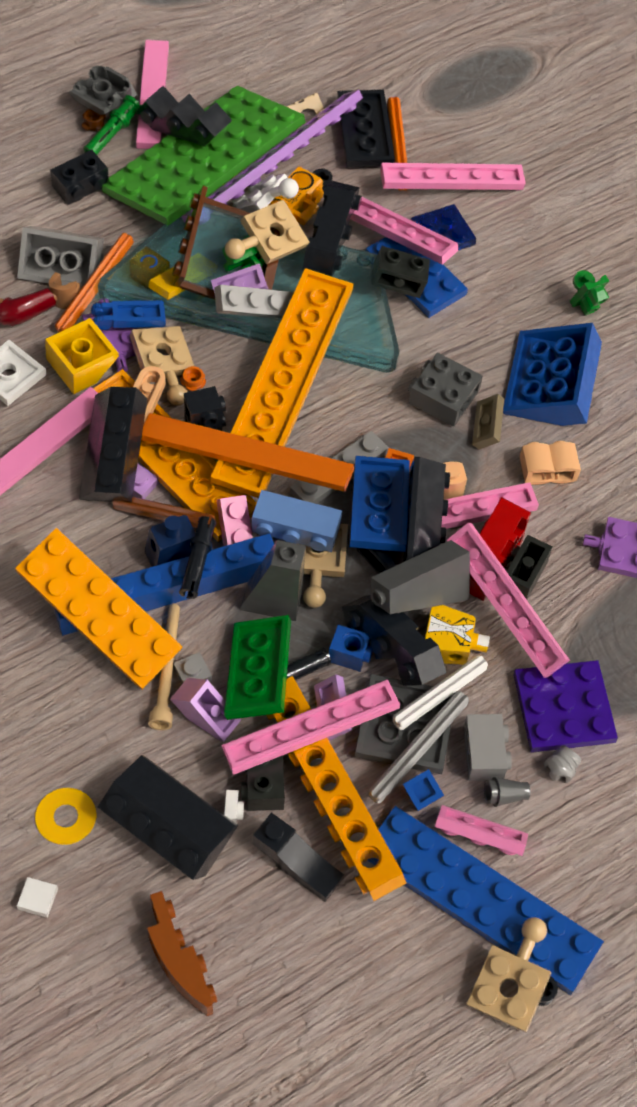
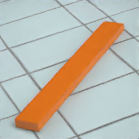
M149 413L143 426L141 440L343 492L346 491L354 471V464L153 413Z

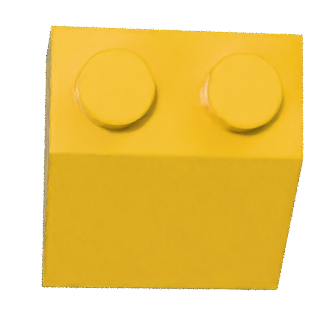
M91 318L45 339L47 361L73 394L96 384L119 357L118 351Z

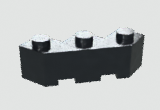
M164 85L151 95L136 111L141 119L153 130L204 147L232 121L217 102L205 111L190 94L178 102Z
M332 180L326 185L323 194V205L318 209L313 225L312 238L309 237L310 243L306 247L302 271L306 268L331 277L336 270L340 271L343 256L339 255L340 249L346 240L349 241L351 237L352 226L349 225V221L355 210L358 211L362 200V196L358 195L360 187Z
M371 595L363 596L342 606L347 627L361 632H368L371 648L376 659L395 658L398 674L403 686L423 685L447 673L439 645L431 638L425 639L418 632L419 626L404 612L389 614L372 602Z

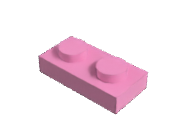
M246 495L217 499L223 545L227 546L252 539Z

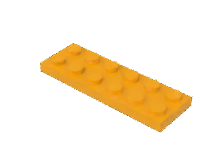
M57 528L15 568V571L141 690L183 648Z

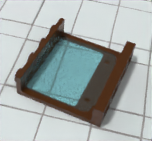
M202 186L198 194L194 193L191 198L189 208H192L193 211L191 216L188 215L184 225V230L187 231L186 238H182L178 253H181L180 261H176L172 276L176 277L174 286L215 300L211 280L239 271L241 267L245 266L244 264L230 272H226L223 266L227 260L222 249L230 239L237 238L242 240L248 235L240 220L243 216L250 213L207 198L208 187ZM270 227L272 234L280 236V232L276 228ZM279 259L261 266L269 290H272Z

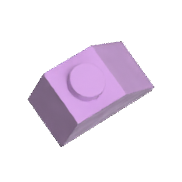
M187 678L170 699L189 721L223 742L241 721L240 718L226 719L224 715L225 700L212 684L205 679Z

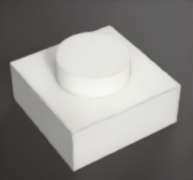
M226 790L224 815L237 824V820H243L244 802L238 801L239 790Z

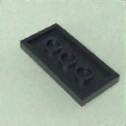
M384 89L359 90L363 98L356 103L357 107L349 113L340 115L346 168L381 167L382 163H395ZM355 90L337 91V99L343 94Z

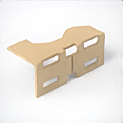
M314 93L286 106L300 113L304 109H312L316 115L324 109L318 93Z

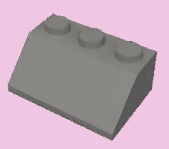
M35 226L23 227L17 278L49 283L51 276L57 272L61 276L62 286L76 281L80 283L81 289L101 262L104 238Z

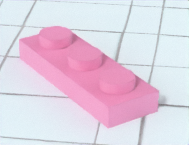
M444 805L441 806L435 827L440 828L445 834L451 836L461 835L470 838L477 845L484 846L488 844L497 847L507 855L518 854L523 856L528 838V833Z

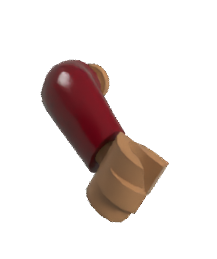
M55 272L49 280V289L44 288L14 299L10 297L5 300L0 298V324L13 327L27 322L55 306L60 309H67L80 291V283L75 281L62 286L61 276Z

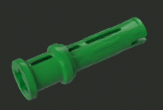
M126 95L118 109L112 110L108 122L83 147L84 152L93 150L98 155L121 128L124 129L129 126V121L135 114H138L136 111L141 106L134 97ZM109 131V133L102 139V141L99 142V140L106 134V132Z

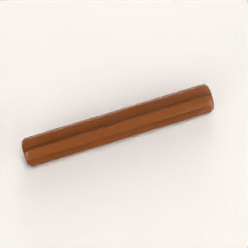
M132 497V503L112 501L113 508L116 510L165 520L169 516L179 517L187 515L192 526L196 528L198 519L201 516L209 517L208 524H210L212 518L216 521L213 514Z

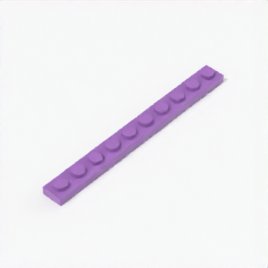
M359 89L340 96L207 198L227 204L226 202L230 199L234 200L245 193L243 189L261 181L260 176L278 168L277 163L280 161L284 162L293 157L294 150L304 148L310 143L309 139L311 137H317L326 131L324 127L340 121L341 114L354 110L357 107L356 103L363 98ZM203 207L198 226L208 222L211 219L209 215L215 211ZM193 209L182 216L184 222H186L188 215H192Z

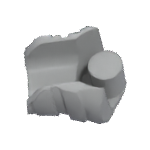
M562 745L544 761V768H550L549 776L552 780H559L561 776L566 777L565 783H568L575 776L576 768L582 759L571 749Z

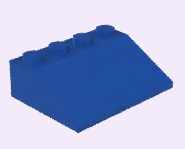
M593 322L520 331L504 401L503 413L505 415L560 426L587 424L602 345Z

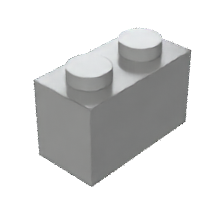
M467 714L463 729L468 781L491 780L493 777L504 779L507 770L511 769L512 758L511 753L506 752L505 742H508L509 730L508 725H503L502 714Z

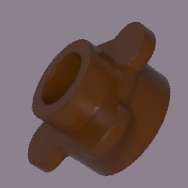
M88 109L82 115L84 119L82 123L83 130L99 131L105 125L106 114L100 115Z

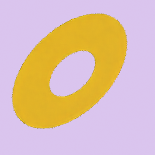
M57 789L47 794L39 803L35 815L36 825L41 835L50 842L61 845L73 844L84 839L93 829L96 822V808L92 799L78 789ZM62 805H71L78 812L76 823L70 827H61L54 821V813Z

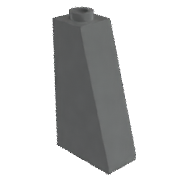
M277 540L248 581L241 610L272 617L289 615L292 621H296L302 598L306 546Z
M450 540L371 577L372 602L389 614L468 600L470 552Z

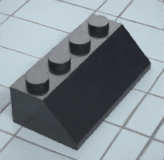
M109 387L95 395L79 493L80 500L124 501L132 503L147 398L137 387Z
M414 457L409 480L406 552H404L403 562L445 543L446 527H441L442 516H447L448 500L443 498L444 489H449L450 472H445L446 464L422 457Z
M141 755L112 783L98 805V808L192 880L207 875L238 827L236 823L144 755Z

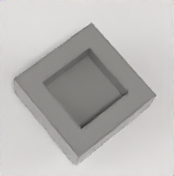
M200 652L173 663L174 670L181 684L187 678L212 681V675Z

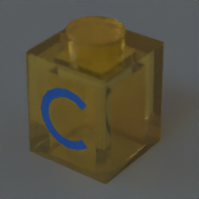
M147 246L129 261L130 278L153 293L155 291L148 287L150 279L170 269V261Z

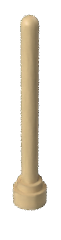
M172 603L168 610L166 632L176 640L180 606ZM174 658L161 670L157 705L153 707L149 714L148 725L155 730H168L172 727L173 714L168 704Z

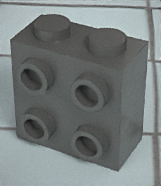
M437 352L432 360L428 359L425 362L419 378L414 377L408 388L410 392L409 404L455 427L479 393L483 375Z

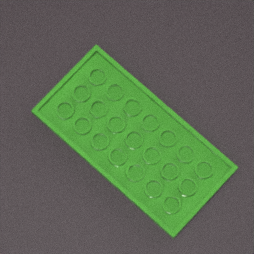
M237 85L204 109L206 111L217 102L232 119L205 147L168 135L160 143L147 149L138 158L129 162L117 173L111 175L107 179V183L102 185V191L169 226L192 209L189 208L191 198L194 193L198 194L202 186L208 187L206 197H208L306 123L305 116L300 112Z

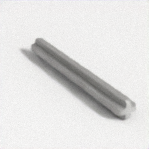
M458 691L451 697L369 789L368 796L370 799L379 804L386 798L468 705L469 698Z

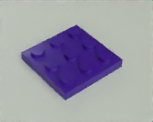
M598 660L565 664L547 678L543 677L537 667L514 670V681L531 753L557 750L562 745L568 748L616 743L618 736Z

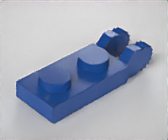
M162 300L112 301V303H96L91 306V314L95 316L93 321L102 330H108L111 327L144 328L166 326L164 301Z

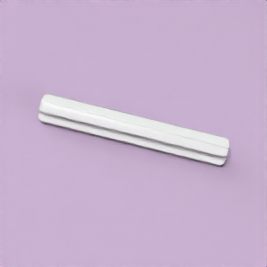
M481 655L471 659L394 714L392 719L394 725L399 730H404L487 669V661Z

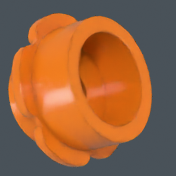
M190 366L183 371V376L180 378L181 385L186 386V389L189 391L201 389L206 384L205 374L199 367Z

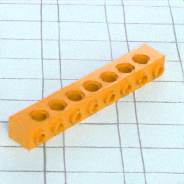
M293 676L287 678L284 713L267 715L269 720L275 718L276 722L279 723L289 719L284 718V715L290 711H295L294 716L311 710ZM328 738L287 753L295 768L301 766L304 774L300 778L307 791L314 790L318 797L313 802L321 817L327 815L332 824L328 825L327 828L335 843L341 840L345 850L341 851V854L349 868L355 866L359 876L355 877V880L363 895L369 892L373 901L406 884L400 867ZM317 758L323 759L319 765L310 766L312 760ZM336 783L334 789L330 791L323 790L326 784ZM343 807L350 808L348 814L344 816L336 815L339 809ZM354 833H364L360 841H350ZM370 858H377L379 860L372 868L364 867V863Z

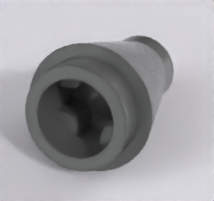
M493 777L491 780L485 781L484 798L487 804H493L494 807L521 800H529L530 785L528 782Z

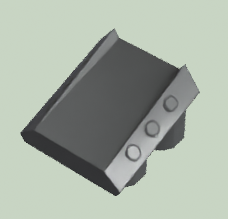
M108 66L92 67L89 70V78L77 81L73 89L69 91V94L75 101L100 115L106 114L120 106L126 95L137 96L128 78Z

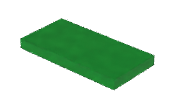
M289 615L234 623L224 715L227 720L284 713L291 619Z

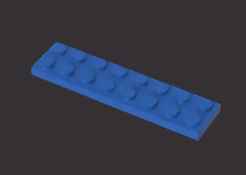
M395 806L378 830L406 880L404 885L498 948L513 955H517L524 939L522 925L525 920L531 917L540 918L546 924L547 934L542 941L535 943L528 961L551 971V977L557 982V986L569 995H572L604 941ZM370 858L367 861L376 865L379 860L377 858Z

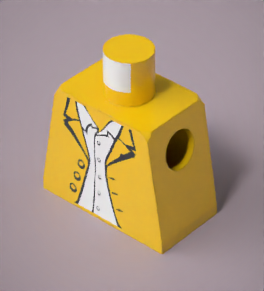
M445 605L431 607L425 639L431 638L439 645L444 664H466L470 650L487 653L490 636L474 633L476 618L472 615Z

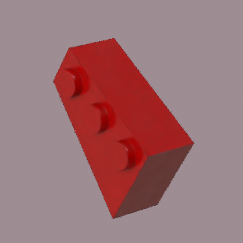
M501 497L490 518L484 523L480 536L504 568L509 563L517 545L520 546L523 541L531 512ZM470 574L469 594L484 601L487 596Z

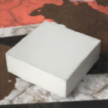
M27 877L17 909L48 918L58 890L57 885Z

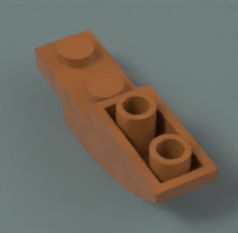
M162 891L150 894L151 907L157 925L147 928L148 939L162 970L174 987L190 1004L206 1016L213 1015V1003L217 1002V997L212 983L206 985L203 973L207 972V967L202 953L196 955L193 945L183 948L185 947V941L181 929L175 930L171 920L176 918L171 899L165 901Z

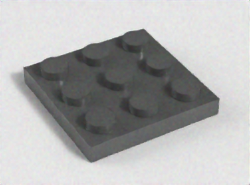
M371 674L369 686L388 679L400 703V708L361 724L355 757L392 764L454 694L404 730H399L392 721L393 715L434 686L425 684L403 686L402 681L399 679ZM451 724L412 769L422 771L429 769L432 773H443Z

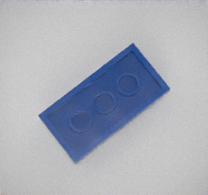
M387 237L367 247L365 255L373 263L381 246L430 259ZM430 259L428 282L420 298L406 296L430 318L466 296L468 288L443 264Z
M355 456L350 547L406 552L410 460Z

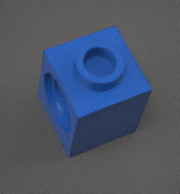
M338 625L329 648L331 663L361 672L363 663L370 662L373 652L369 645V635ZM355 647L358 650L353 652L347 650L346 648Z
M429 769L403 784L417 811L444 796Z

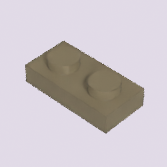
M499 394L477 401L472 445L478 450L500 442L504 398Z

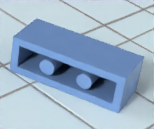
M261 490L252 515V532L260 536L270 533L271 537L282 539L285 542L309 546L317 551L332 552L341 526L342 510Z

